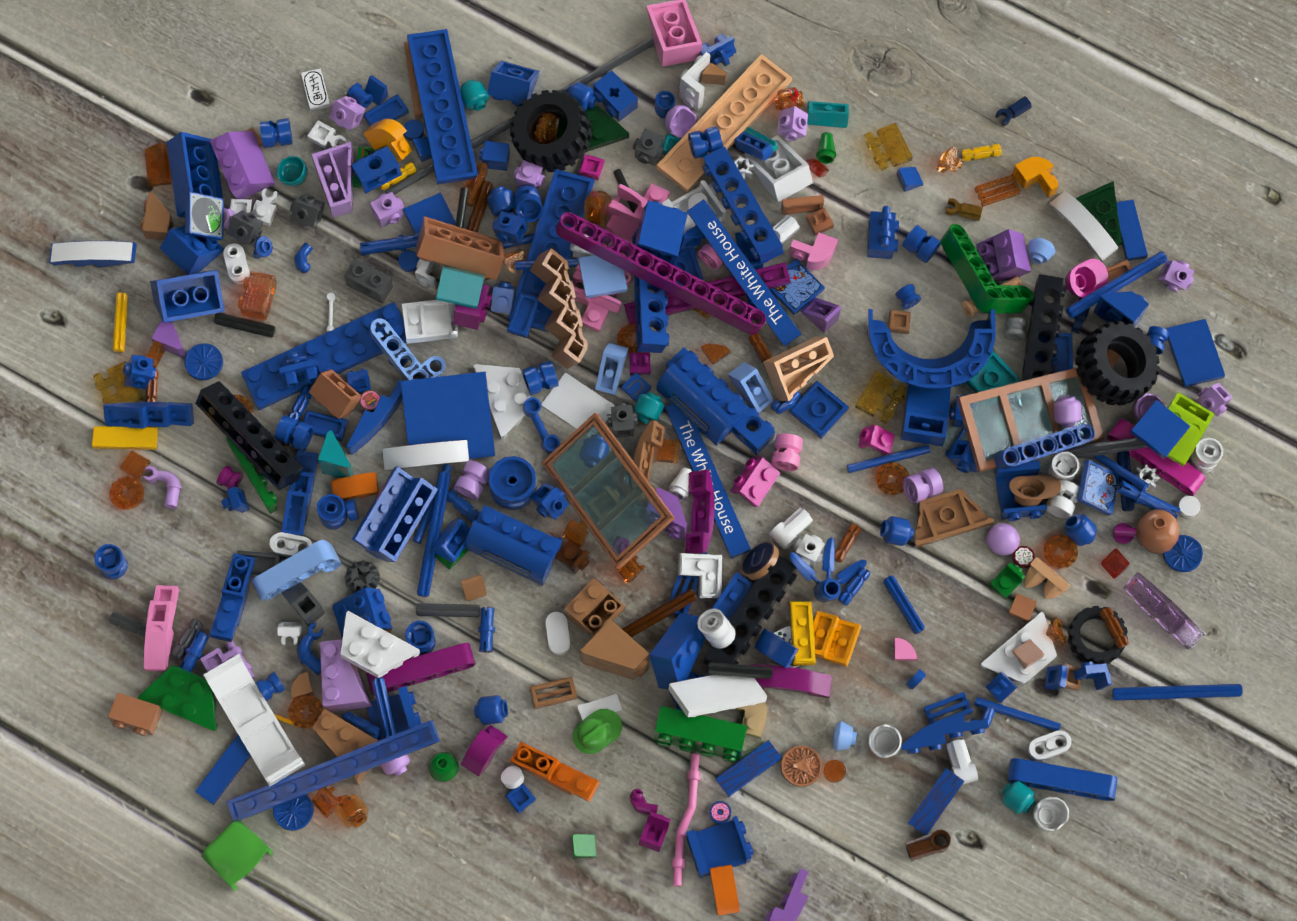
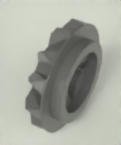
M362 560L361 562H354L353 565L347 568L345 582L353 593L365 587L377 588L380 574L372 562L369 563ZM359 570L363 574H368L366 576V585L362 580H356L359 577Z

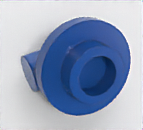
M266 236L258 237L254 244L255 249L252 256L257 259L269 256L273 250L271 240Z

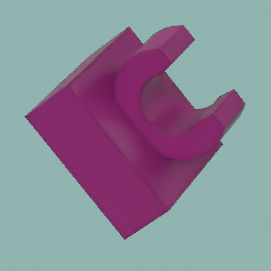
M649 352L629 353L630 376H633L635 373L638 375H651Z

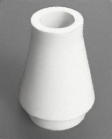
M681 468L679 474L668 487L669 493L677 496L679 501H683L689 495V472L692 471L688 468Z

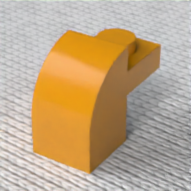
M380 120L363 133L374 150L388 146L397 162L402 161L412 151L408 142L403 137L407 130L395 120Z
M1030 157L1015 165L1012 174L1023 190L1037 182L1047 197L1050 198L1056 194L1058 189V181L1054 175H1051L1054 165L1047 159Z

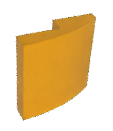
M817 611L813 622L815 656L848 667L861 630L860 624L841 620L836 615Z

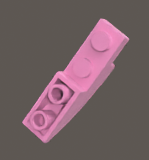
M156 585L154 599L150 600L144 645L145 671L165 672L167 670L174 635L172 625L179 595L178 586Z

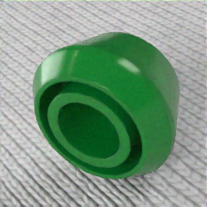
M439 752L430 759L428 769L430 775L435 780L446 782L456 776L459 764L453 754Z

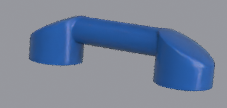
M530 397L523 404V412L532 419L542 439L541 448L545 452L552 453L560 446V440L557 436L548 434L538 414L541 409V402L535 397Z

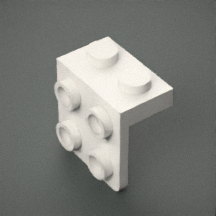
M707 52L703 56H698L690 69L684 70L680 76L679 98L683 100L687 107L693 108L697 112L703 107L705 87L699 82L701 81L703 71L710 64V54Z

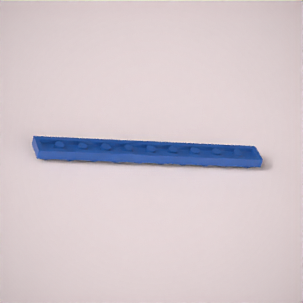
M430 720L286 777L272 786L266 785L228 800L227 804L233 821L238 819L241 821L441 741L433 720Z

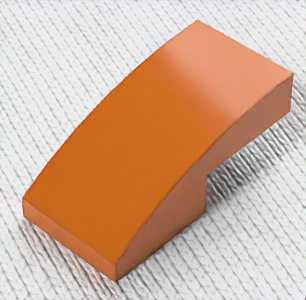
M375 472L357 474L331 481L333 494L339 496L343 501L355 497L362 499L379 494L377 473Z
M732 865L709 868L717 915L740 912Z

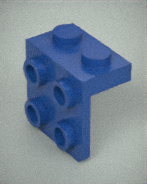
M365 587L333 605L342 640L347 611L386 632L393 629L391 617L387 612L384 603L385 599L380 589Z
M407 686L398 688L399 694L388 697L396 733L422 724L419 712L414 713L412 705L416 704L413 691L408 692ZM375 700L372 701L373 707H367V711L372 723L371 726L374 724L381 729L380 736L376 738V740L380 741L385 739Z

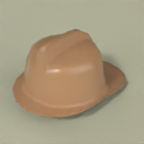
M1049 475L1019 476L1010 481L1009 488L1014 494V502L1028 507L1037 506L1043 499L1057 495L1061 490V483L1058 479Z

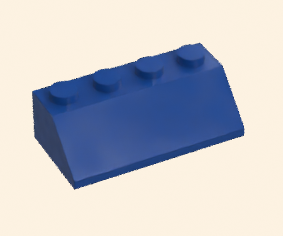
M184 132L178 133L166 142L176 212L178 217L185 218V193L187 192L223 199L217 157L210 143L212 139Z

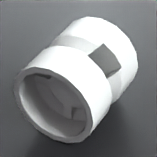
M1214 438L1200 440L1190 456V464L1201 473L1211 472L1223 456V447Z
M1070 452L1056 454L1047 470V475L1053 476L1058 480L1072 482L1079 470L1077 457Z
M1059 479L1061 490L1057 495L1048 499L1046 511L1058 518L1068 519L1072 516L1075 509L1074 503H1077L1079 486L1070 481Z
M709 609L699 617L698 628L713 647L724 648L733 642L736 634L735 629L720 610Z

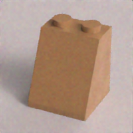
M611 619L580 650L581 662L584 665L635 680L637 676L642 677L649 669V653Z

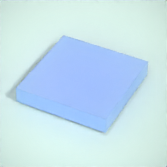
M596 255L578 258L586 299L627 292L623 269Z

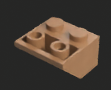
M593 578L564 608V615L581 631L593 637L609 619L613 621L626 606Z

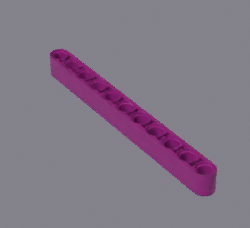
M566 212L562 214L556 224V234L564 240L747 334L754 335L758 333L766 322V316L761 310L573 213Z

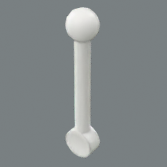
M334 293L327 294V300L329 301V320L328 327L326 328L327 332L334 330Z

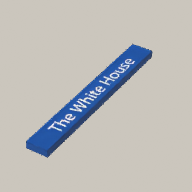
M703 199L687 210L690 218L755 308L765 314L766 323L781 344L785 347L801 336L800 331L706 201Z
M672 404L665 406V410L692 471L706 469L710 471L714 491V522L730 558L732 559L751 550L698 428Z

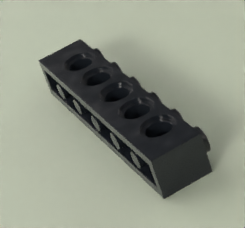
M1039 274L1036 279L1021 377L1022 381L1032 379L1033 375L1041 377L1054 373L1055 365H1051L1052 357L1055 358L1057 353V345H1054L1055 337L1058 338L1060 333V325H1057L1058 317L1061 318L1063 313V305H1060L1061 298L1065 297L1066 286L1063 285L1064 278ZM1044 296H1051L1054 302H1046ZM1041 316H1048L1051 322L1046 323L1042 321ZM1040 335L1046 336L1047 339H1048V342H1046V343L1041 342V341L1038 339V336H1040ZM1036 355H1041V356H1043L1044 359H1045V362H1043V363L1038 362V361L1035 359V356H1036ZM1040 386L1019 391L1020 400L1044 403Z
M218 381L200 390L195 404L278 490L298 481L304 467L244 407L228 388Z
M779 555L776 564L773 567L770 565L767 569L769 572L755 581L729 620L735 631L742 629L746 632V635L738 637L735 634L733 642L727 646L735 651L731 655L725 654L723 648L712 646L704 657V664L708 665L710 662L739 664L736 660L740 654L745 655L751 646L749 641L752 637L756 638L763 628L760 626L764 619L769 620L774 612L773 605L776 601L780 603L786 592L784 589L787 584L791 586L798 575L795 573L796 567L793 563ZM777 577L781 580V583L775 585L771 583L770 579ZM765 594L770 598V600L767 602H762L759 600L758 596ZM748 612H755L758 618L752 620L746 614Z

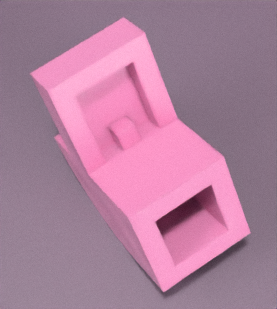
M818 233L813 246L793 239L789 255L799 261H807L806 269L819 270L826 267L832 260L838 239Z

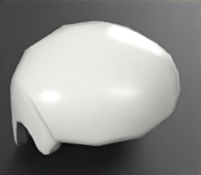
M883 724L872 730L869 735L868 744L871 751L878 757L890 758L901 749L902 737L895 727Z
M1047 797L1040 800L1035 805L1034 812L1032 813L1037 827L1044 831L1059 830L1069 819V808L1058 797Z

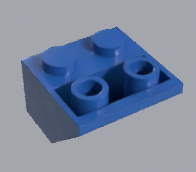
M185 225L170 229L160 247L186 274L202 271L224 250L215 239L185 234Z

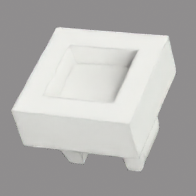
M280 621L277 631L278 636H282V645L286 644V637L291 636L294 639V645H297L302 632V622Z

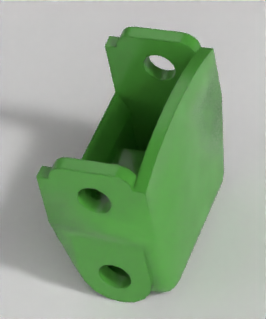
M238 819L230 823L205 848L201 857L236 892L238 888L235 883L251 872L265 853L270 856L274 853Z

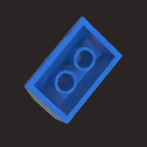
M218 270L150 281L153 301L163 323L225 312Z

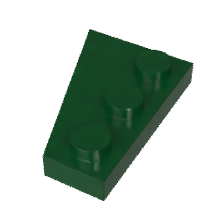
M1114 181L1077 197L1076 200L1093 215L1116 245H1122Z

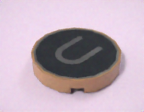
M764 541L754 546L744 557L741 564L743 575L750 580L760 579L769 572L767 569L770 565L773 567L778 560V548L770 541Z

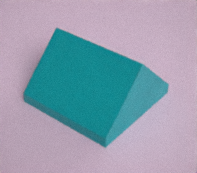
M444 265L436 300L477 309L485 275Z
M332 430L328 431L318 458L322 473L337 478L353 476L351 465Z

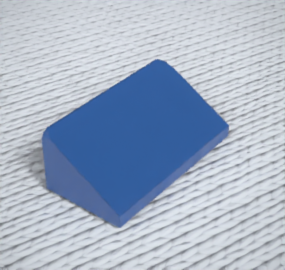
M461 518L451 521L433 546L432 551L452 563L455 562L465 547L470 528Z

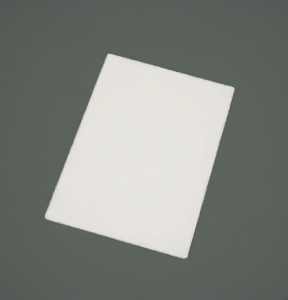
M567 373L558 381L559 386L553 388L541 404L576 429L594 413L599 414L602 420L606 422L607 414H611V407H615L614 404ZM596 427L587 434L588 437L591 438L592 435L598 433Z

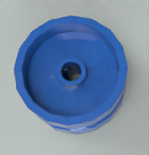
M516 456L504 457L491 468L489 474L490 492L496 504L508 510L522 509L530 504L532 501L530 497L536 492L537 486L535 471L529 462Z

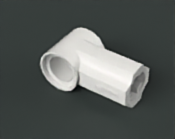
M786 215L773 227L782 244L800 229L797 221L789 215Z
M799 508L785 522L782 521L776 525L769 536L786 550L796 541L798 535L813 522V519L806 510Z
M959 739L947 743L945 746L952 766L951 772L963 779V784L978 781L977 769L974 762L970 760L965 740Z

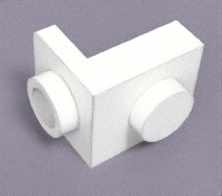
M419 259L415 274L416 280L421 286L436 288V278L430 275L436 262Z

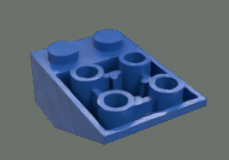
M908 385L901 440L943 447L947 433L951 388L929 390Z

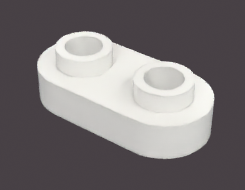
M229 244L223 252L229 278L235 284H243L250 277L244 249L239 244ZM232 251H237V254L231 255L230 253ZM238 269L242 270L239 274L235 273Z
M283 532L274 534L270 539L271 550L275 554L285 557H291L300 552L299 548L302 546L308 547L312 545V542L307 537ZM283 542L285 543V546L283 548H279L278 544Z
M1061 730L1041 736L1029 744L1028 754L1035 761H1044L1068 751L1071 746V737L1068 733ZM1055 741H1062L1063 746H1057ZM1035 748H1041L1042 754L1036 753Z

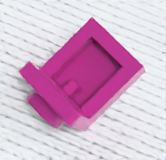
M877 425L865 427L859 435L858 447L862 449L870 447L884 455L890 454L895 434Z

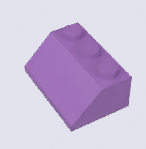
M253 131L227 132L210 140L230 190L236 199H245L262 191L264 188L276 184Z

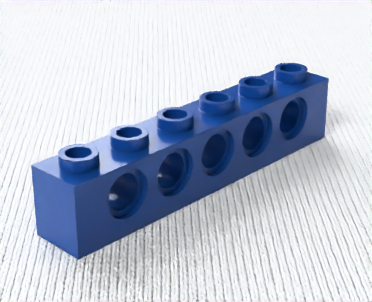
M723 146L703 157L704 165L702 169L707 177L711 176L713 180L711 184L715 192H720L722 195L721 202L726 210L730 209L732 213L730 217L734 225L740 226L742 239L745 243L749 242L751 245L749 250L753 258H758L762 265L783 254L782 243L726 147ZM720 171H726V174L718 175ZM731 187L736 188V190L732 192L727 191ZM739 204H745V205H746V206L743 207V208H738V207H737V205H739ZM749 220L756 221L754 224L751 225L746 224V222ZM758 237L765 238L763 241H756Z
M638 228L632 236L633 245H635ZM634 276L637 352L662 353L665 347L669 345L670 340L669 333H666L669 321L668 314L665 313L668 302L667 295L664 294V290ZM650 327L655 328L657 332L652 331Z
M683 347L666 363V370L672 363L676 364L686 353L696 360L748 409V412L733 425L732 433L755 455L760 453L774 439L775 431L773 425L767 420L763 421L755 408L752 406L748 407L744 403V399L737 392L733 393L723 379H718L708 365H703L698 361V357L693 351H688ZM754 425L757 427V430L750 431L747 429V426Z

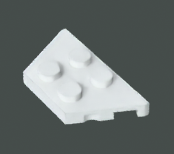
M475 364L473 365L475 372L486 371L490 411L502 440L526 416L523 412V404L531 397L520 368Z
M347 611L341 647L342 659L380 678L387 674L389 670L403 665L405 660L412 656L415 658L420 654L418 648Z
M1039 613L980 664V667L998 674L1003 672L1008 678L1021 685L1029 682L1057 657L1044 613ZM1028 640H1031L1045 655L1024 669L1012 651Z

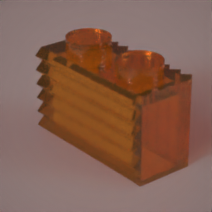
M251 271L249 277H245L243 284L245 293L244 296H240L238 301V308H240L242 316L267 320L277 286L274 275Z

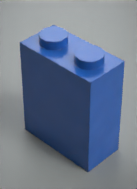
M648 200L642 211L635 246L673 265L679 254L688 213L681 211L679 208H671L662 205L660 202Z

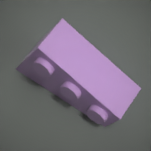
M351 142L312 154L313 163L333 218L353 212V170L351 166L353 164V149Z
M342 640L320 642L323 707L330 712L373 707L367 695L365 684L359 674L358 667L341 658Z

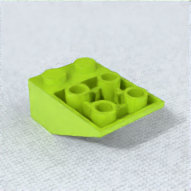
M1177 392L1167 408L1189 424L1190 428L1167 457L1184 467L1210 424L1214 413Z

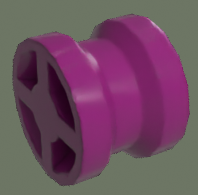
M226 466L220 472L216 483L219 486L227 487V490L232 487L238 488L243 474L240 472L235 473L230 466Z

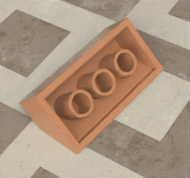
M425 216L423 217L416 245V254L420 259L434 261L442 266L445 265L484 274V279L486 280L497 279L504 262L503 242L496 238Z

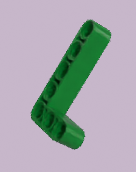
M958 224L950 225L940 242L975 306L981 312L989 314L991 309H995V314L1022 313L1034 298L1033 292L1026 286L996 285L965 229Z

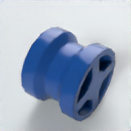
M913 284L906 285L895 293L897 299L901 300L903 309H909L921 301L920 295L915 293Z

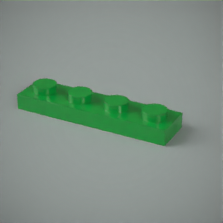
M227 437L226 440L269 513L272 514L277 511L275 503L278 500L272 490L270 492L267 491L265 485L268 483L262 473L259 475L254 469L256 466Z

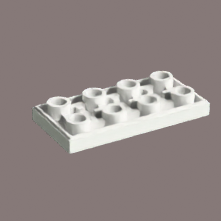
M710 675L669 683L668 688L688 718L755 705L767 700V695L755 678Z

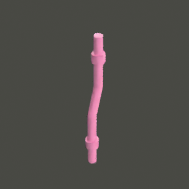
M691 754L690 770L687 772V781H689L688 805L676 832L675 858L672 859L674 887H681L682 870L685 869V859H683L685 833L696 809L698 782H700L699 754Z

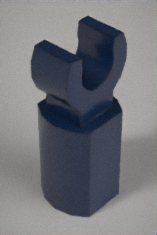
M1024 96L1009 105L1007 109L998 110L995 117L1005 116L1006 119L1002 121V126H1006L1011 118L1015 119L1031 109V102Z
M1090 308L1074 317L1075 320L1071 332L1080 333Z

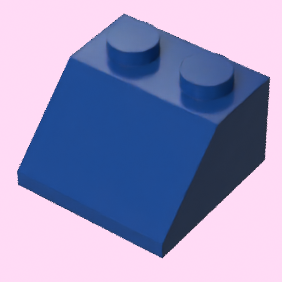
M501 60L491 72L487 92L496 100L505 99L512 101L514 105L522 106L521 102L531 98L540 71Z
M1133 291L1103 293L1093 313L1105 322L1122 321L1124 324L1128 322L1133 324L1135 328L1141 321L1149 303H1147L1142 295L1135 294Z

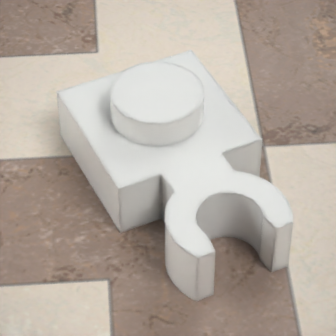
M319 120L307 136L309 141L324 149L328 145L332 146V148L336 147L338 142L346 143L345 137L341 135L335 136L336 130Z
M264 188L261 193L263 200H256L251 214H254L257 219L263 221L262 225L270 227L277 210L276 205L273 204L278 200L277 191H274L272 197H267L268 191Z

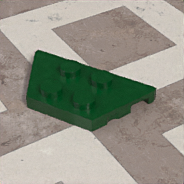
M599 106L585 111L591 122L592 139L588 140L590 146L588 150L584 149L583 153L629 138V132ZM559 118L556 141L566 131L568 121Z

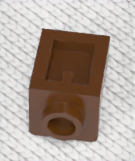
M570 540L555 556L558 561L575 574L579 569L581 571L584 570L590 562L588 560L589 552L587 550L583 551Z

